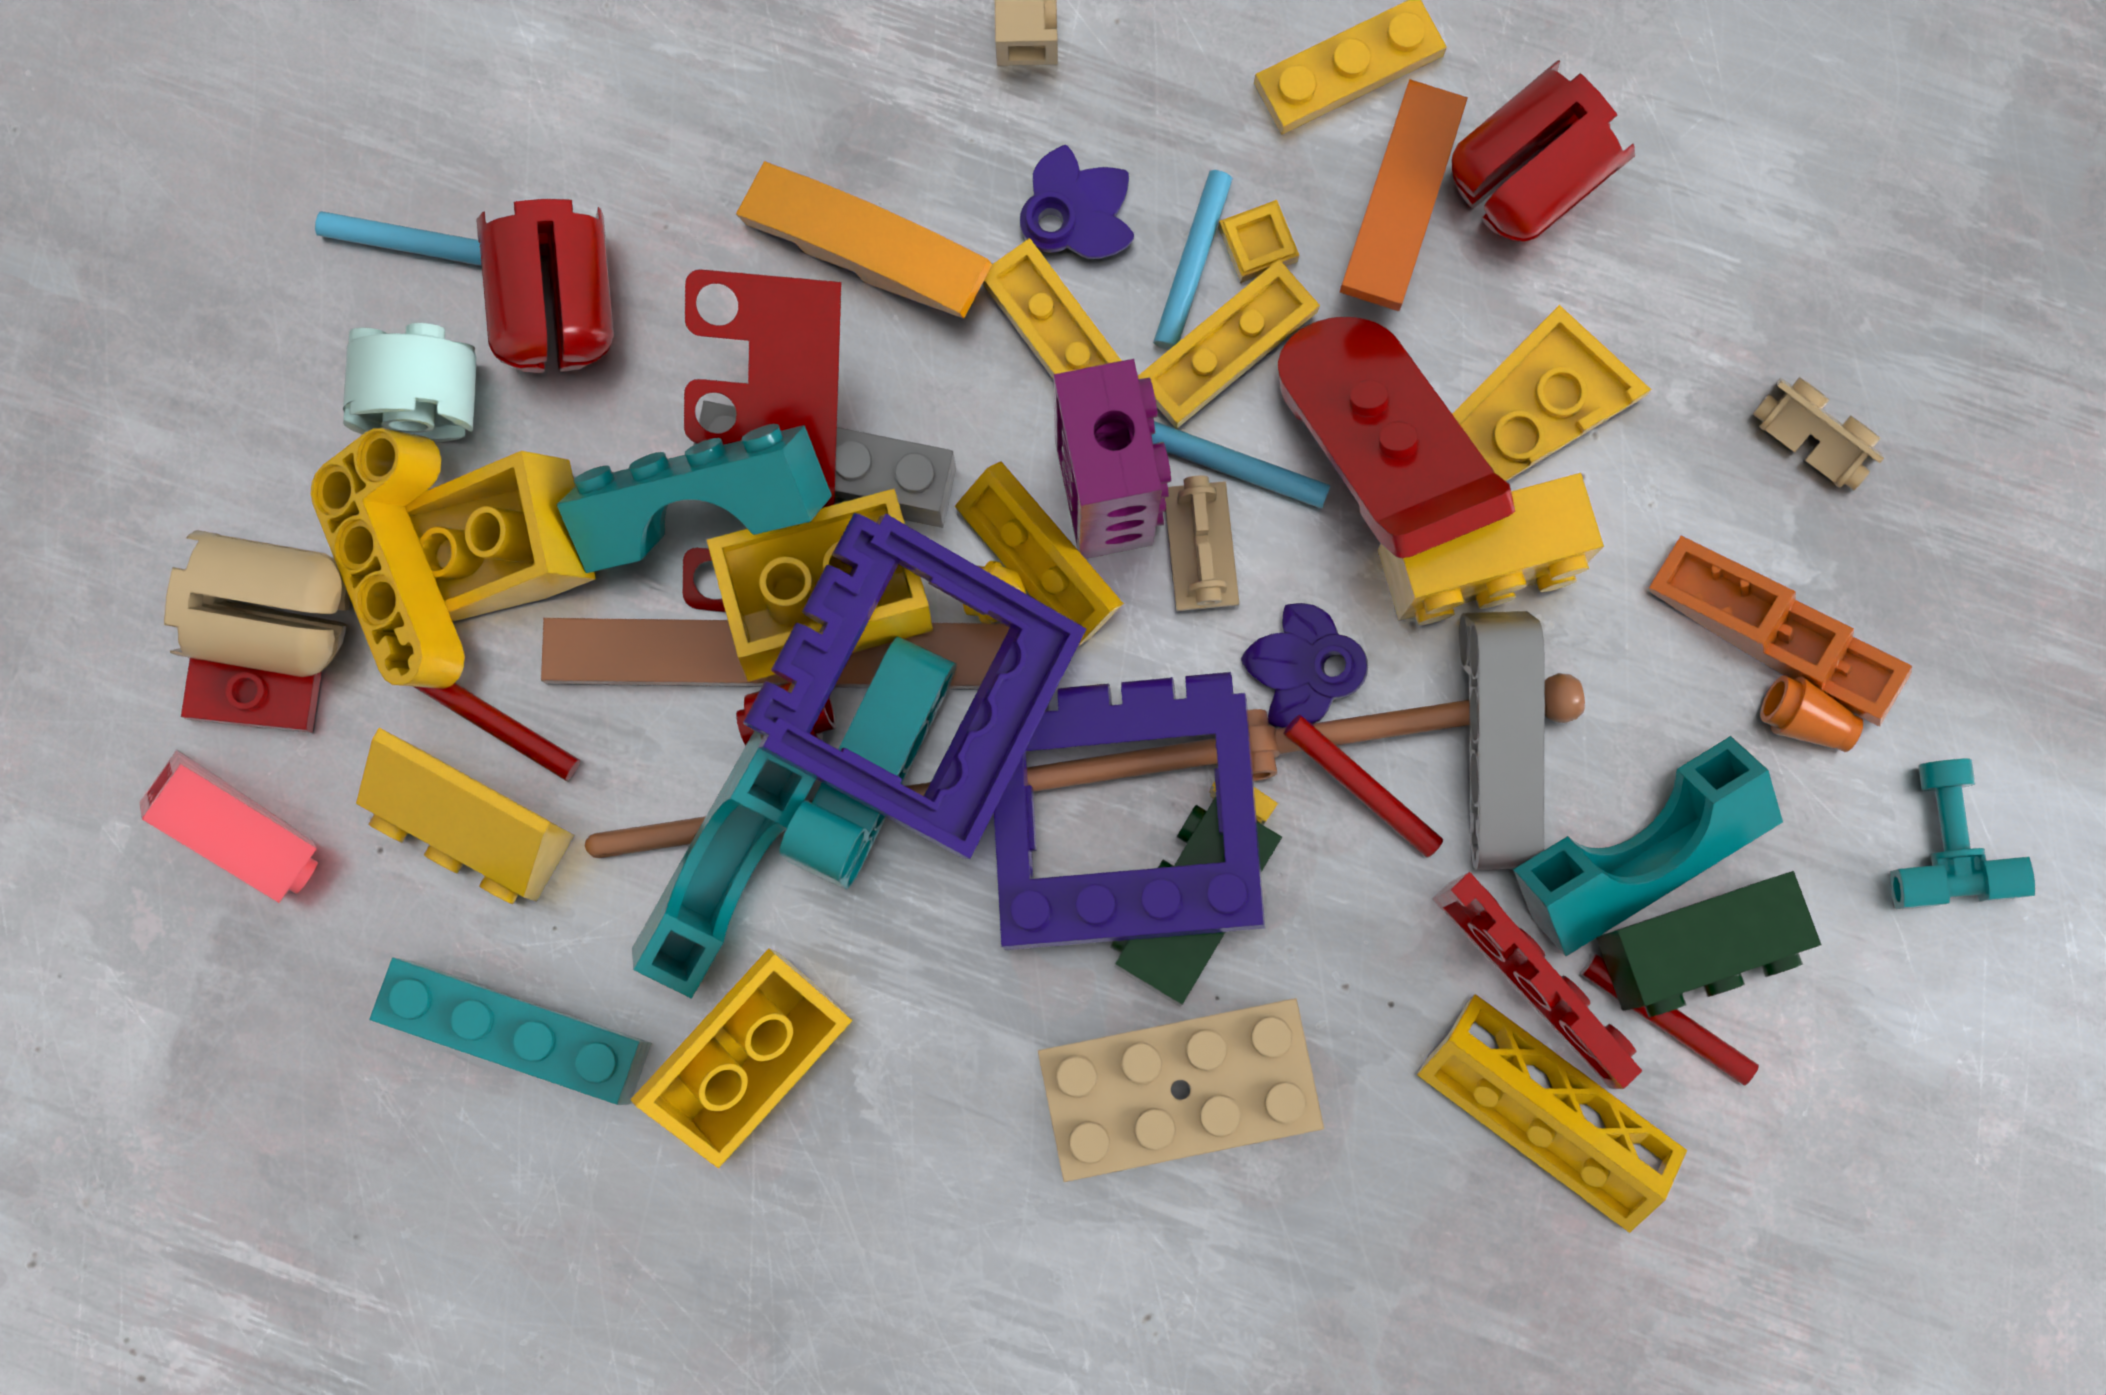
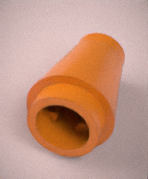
M1786 675L1780 676L1768 690L1760 711L1761 720L1771 725V731L1774 734L1833 749L1836 748L1843 752H1848L1854 747L1863 730V719L1854 715L1852 711L1803 676H1798L1794 679Z

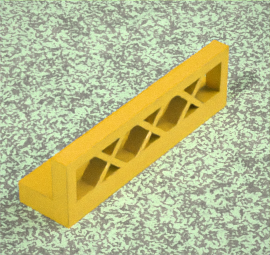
M1476 994L1465 1004L1449 1034L1428 1056L1417 1076L1629 1233L1666 1200L1687 1152V1149ZM1474 1022L1495 1037L1499 1049L1489 1048L1469 1033ZM1526 1065H1534L1545 1073L1552 1088H1543L1531 1079ZM1587 1104L1598 1112L1605 1128H1597L1585 1119L1580 1105ZM1633 1144H1641L1662 1160L1658 1171L1639 1159Z

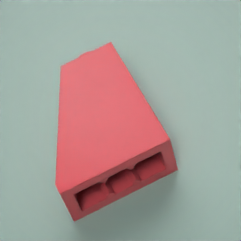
M178 750L174 752L139 802L142 820L280 903L288 890L295 894L299 893L317 867L318 861L311 858L317 849L312 839Z

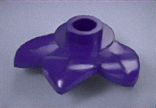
M1062 145L1041 158L1033 171L1034 195L1026 201L1020 213V229L1024 239L1030 238L1039 251L1053 253L1068 248L1088 259H1102L1126 249L1134 240V233L1126 223L1115 217V215H1117L1125 201L1129 184V173L1124 169L1111 167L1089 168L1080 171L1078 161L1067 145ZM1053 215L1061 220L1062 226L1056 231L1048 232L1040 227L1039 222L1043 217Z
M1287 604L1284 607L1282 620L1284 633H1275L1259 638L1248 647L1241 657L1242 664L1255 679L1269 688L1276 689L1269 708L1268 722L1280 728H1286L1298 715H1302L1311 724L1320 721L1329 710L1334 699L1344 698L1355 693L1363 685L1368 674V659L1365 651L1352 638L1339 635L1333 619L1327 612L1311 604ZM1333 655H1342L1346 662L1344 671L1338 676H1328L1324 670L1326 660Z

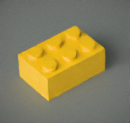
M1577 473L1511 491L1515 506V512L1512 515L1415 556L1403 559L1395 557L1380 544L1377 551L1398 621L1416 617L1418 625H1427L1454 616L1453 608L1477 600L1479 609H1485L1515 599L1514 592L1526 586L1537 584L1540 592H1548L1575 583L1577 581L1575 575L1589 569L1588 562L1604 547L1582 474Z

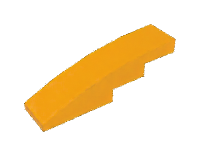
M766 161L763 162L736 212V215L747 226L794 242L807 255L854 271L864 283L961 318H965L992 266V263L987 258L923 226L832 186Z

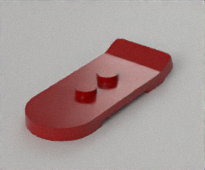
M1334 317L1307 325L1286 342L1278 360L1279 384L1283 399L1294 416L1303 421L1358 502L1361 516L1378 541L1395 557L1403 559L1415 556L1509 517L1515 512L1510 484L1493 471L1400 341L1387 328L1363 318Z

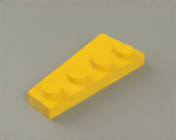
M1558 305L1452 414L1493 471L1507 482L1646 397L1652 389L1563 307Z

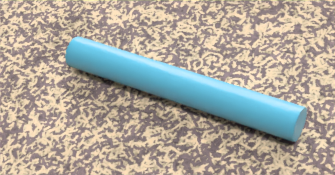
M1209 171L1153 341L1160 348L1169 350L1180 341L1233 180L1232 176L1223 171Z
M320 211L316 218L315 232L317 236L482 266L480 243L476 239Z
M1154 421L1155 434H1152L1153 444L1164 442L1167 453L1322 509L1330 488L1329 484Z

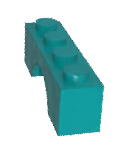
M770 424L748 432L742 437V441L723 445L720 438H713L688 448L685 451V455L667 459L665 452H656L635 460L629 465L628 469L612 472L608 465L590 469L574 479L576 486L556 505L586 573L641 561L665 535L666 510L668 504L676 501L701 500L715 504L733 514L755 535L811 522L832 495L805 425L781 431L778 424Z
M756 731L750 737L632 947L634 971L691 999L724 943L734 909L757 864L776 837L787 829L796 810L805 800L816 781L815 778L758 748L764 735Z
M1729 736L1677 768L1674 787L1666 805L1654 821L1634 837L1614 846L1591 848L1580 845L1567 836L1516 867L1513 871L1533 921L1565 956H1568L1783 823L1769 770L1732 736Z
M394 957L391 959L369 1018L370 1021L616 1105H629L631 1103L630 1099L634 1095L652 1044L651 1042L589 1021L513 998L472 981L414 961Z

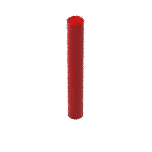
M456 683L444 689L414 687L565 781H568L574 775L580 764V759Z
M1298 715L1290 722L1283 734L1421 854L1428 858L1439 849L1443 842V838L1302 715Z
M1595 953L1583 968L1581 975L1618 999L1604 959ZM1645 1006L1632 1009L1744 1086L1752 1080L1759 1068V1064L1678 1009L1653 1017H1648Z

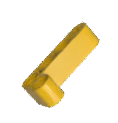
M373 428L365 432L318 469L311 483L310 495L312 504L377 668L384 680L392 685L444 689L452 686L460 678L464 668L465 655L459 636L405 507L430 489L437 481L441 471L442 460L440 451L435 442L428 437L383 428Z

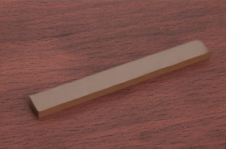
M543 618L541 681L545 684L763 686L764 682L767 681L778 686L789 683V681L776 674L750 682L747 681L737 656L728 620ZM932 623L933 631L905 638L909 642L957 663L949 689H979L1009 627L996 623ZM892 642L852 653L835 687L869 688Z

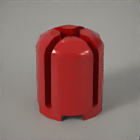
M1557 60L1460 141L1452 155L1453 178L1462 198L1471 209H1474L1492 195L1484 205L1486 214L1482 216L1481 221L1493 233L1514 242H1525L1537 238L1612 174L1635 157L1634 144H1631L1623 151L1611 129L1610 122L1618 116L1615 110L1581 73L1571 81L1558 72L1560 60Z
M534 199L514 202L515 215L497 218L486 223L485 211L482 212L476 219L481 253L488 344L494 356L501 363L520 371L544 373V362L547 361V328L540 256L545 255L548 257L559 372L582 369L605 355L610 349L614 331L605 244V224L601 208L598 207L595 218L586 214L574 213L572 200Z

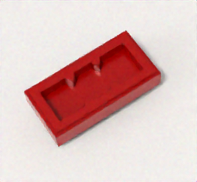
M190 658L181 717L193 721L313 733L322 671L311 676L299 677Z

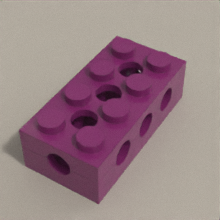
M1134 359L1054 374L1055 445L1077 550L1085 559L1153 546L1156 527L1164 525L1163 512H1166L1165 498L1169 497L1167 483L1171 482L1170 465L1164 442L1156 444L1152 442V434H1155L1154 418L1158 417L1151 379L1150 377L1138 379Z

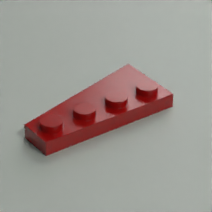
M1471 872L1449 882L1432 898L1610 1089H1625L1642 1072V1069L1631 1058L1637 1052L1632 1043L1613 1025L1603 1026L1588 1008L1591 1002L1585 993L1568 977L1564 975L1561 977L1545 959L1546 955L1538 943L1512 921L1500 907L1497 900L1480 884Z

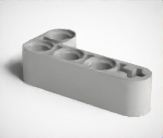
M1528 611L1462 613L1459 625L1460 658L1463 669L1469 674L1470 847L1472 862L1475 870L1515 869L1544 851L1545 652L1542 625L1539 619Z

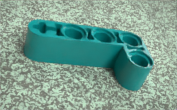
M896 637L883 657L838 750L841 751L842 748L849 749L902 779L900 784H903L951 685L957 663L901 637ZM821 783L812 803L807 800L803 801L793 815L780 845V855L789 863L844 889H849L862 868L886 817L832 787Z

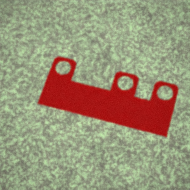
M703 269L692 271L685 281V324L688 330L694 335L701 337L749 341L748 383L694 379L686 385L684 390V431L686 436L697 444L705 440L720 438L723 445L742 441V437L745 434L765 425L778 424L781 431L805 425L832 495L822 508L834 505L842 282ZM722 284L731 289L738 301V311L731 322L725 325H713L705 321L699 314L696 304L697 296L702 288L707 285ZM719 393L732 401L736 409V421L728 431L712 433L699 424L695 408L699 399L704 395ZM698 547L689 549L683 557L682 594L684 601L694 609L726 612L722 598H707L697 590L694 584L696 568L704 562L712 561L709 549Z

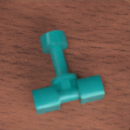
M1950 759L1918 765L1922 791L1936 792L1944 852L1931 854L1932 866L1902 868L1890 871L1891 893L1895 909L1940 906L1949 904L1950 897L1977 895L1979 902L2035 896V878L2030 857L1986 861L1985 848L1971 849L1962 788L1975 785L1972 759Z

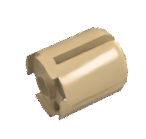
M195 530L186 537V539L197 540L198 543L191 553L186 569L173 567L170 575L165 602L164 625L177 627L178 643L180 646L178 649L170 650L171 654L299 677L320 673L330 664L342 646L347 627L345 623L229 602L227 599L319 614H333L337 612V609L349 610L350 597L334 558L326 553L223 536Z

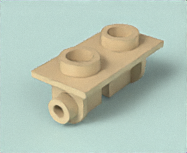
M1801 377L1793 385L1780 378L1777 386L1785 391V394L1779 401L1768 394L1753 413L1754 416L1762 421L1759 428L1763 431L1766 430L1793 452H1796L1811 434L1820 442L1805 458V461L1833 481L1837 487L1840 488L1845 484L1854 491L1870 472V470L1862 465L1863 461L1868 456H1871L1879 463L1883 461V455L1874 448L1881 438L1851 415L1842 424L1823 410L1830 399Z
M1208 476L1187 477L1183 479L1184 485L1168 487L1169 497L1165 498L1176 611L1239 605L1226 481L1209 483Z

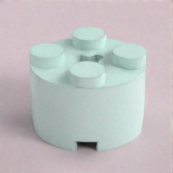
M428 323L409 324L406 326L405 334H387L382 330L374 328H353L349 330L346 348L343 424L350 430L360 434H364L373 428L385 427L394 431L425 436L434 442H447L464 438L465 429L470 432L473 430L476 380L475 347L467 343L445 339V329L443 327Z

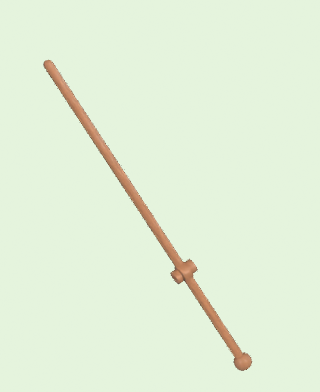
M1562 673L1545 679L1546 718L1553 722L1568 723L1576 720L1584 713L1585 697L1579 679L1571 674ZM1469 700L1313 723L1312 725L1336 746L1470 725ZM1248 710L1253 781H1259L1277 775L1275 758L1280 754L1303 750L1283 734L1286 728L1276 729L1269 726L1266 710ZM1216 738L1027 767L1028 786L1031 785L1033 792L1218 764ZM931 782L907 785L906 787L924 796ZM706 816L594 833L586 839L585 849L594 858H604L689 845Z

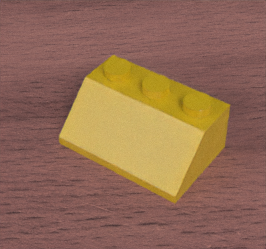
M895 488L824 507L811 522L755 535L748 529L707 539L737 656L748 682L775 675L771 669L796 623L803 624L816 632H819L822 625L804 615L802 610L826 565H831L850 574L852 567L838 560L832 554L853 514L863 515L874 522H877L880 516L888 514L905 524ZM898 564L852 653L893 642L896 637L905 639L933 631L929 604L920 576Z
M378 728L372 738L356 801L357 805L374 814L368 825L403 843L408 833L429 844L424 853L425 857L458 874L462 865L465 864L484 875L479 885L480 888L512 905L518 895L537 902L574 838V834L381 728Z
M768 948L630 1100L638 1109L719 1169L853 1020L784 956Z

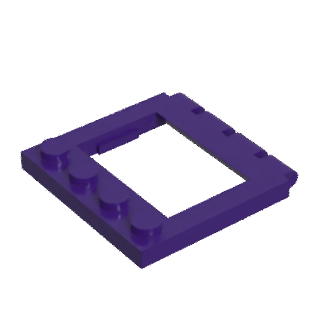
M854 513L832 554L838 560L852 567L850 574L831 565H826L802 610L804 615L821 624V629L819 632H816L803 624L796 623L771 669L776 675L791 682V686L786 691L775 684L765 681L743 723L764 735L758 746L763 751L962 859H971L1086 628L888 514L880 516L877 522H874L863 515ZM898 564L929 581L928 584L982 615L987 614L1009 627L924 796L900 784L902 781L900 777L849 749L842 748L840 751L810 734Z
M1231 672L1185 676L1187 698L1176 699L1173 677L1121 682L1122 704L1112 705L1109 683L1058 688V710L1049 711V705L1047 706L994 811L1002 948L1005 950L1266 929L1247 698L1245 693L1233 694ZM1207 734L1216 735L1218 768L1214 769L1219 833L1224 837L1225 862L1034 879L1032 851H1037L1033 787L1031 785L1028 786L1026 751Z

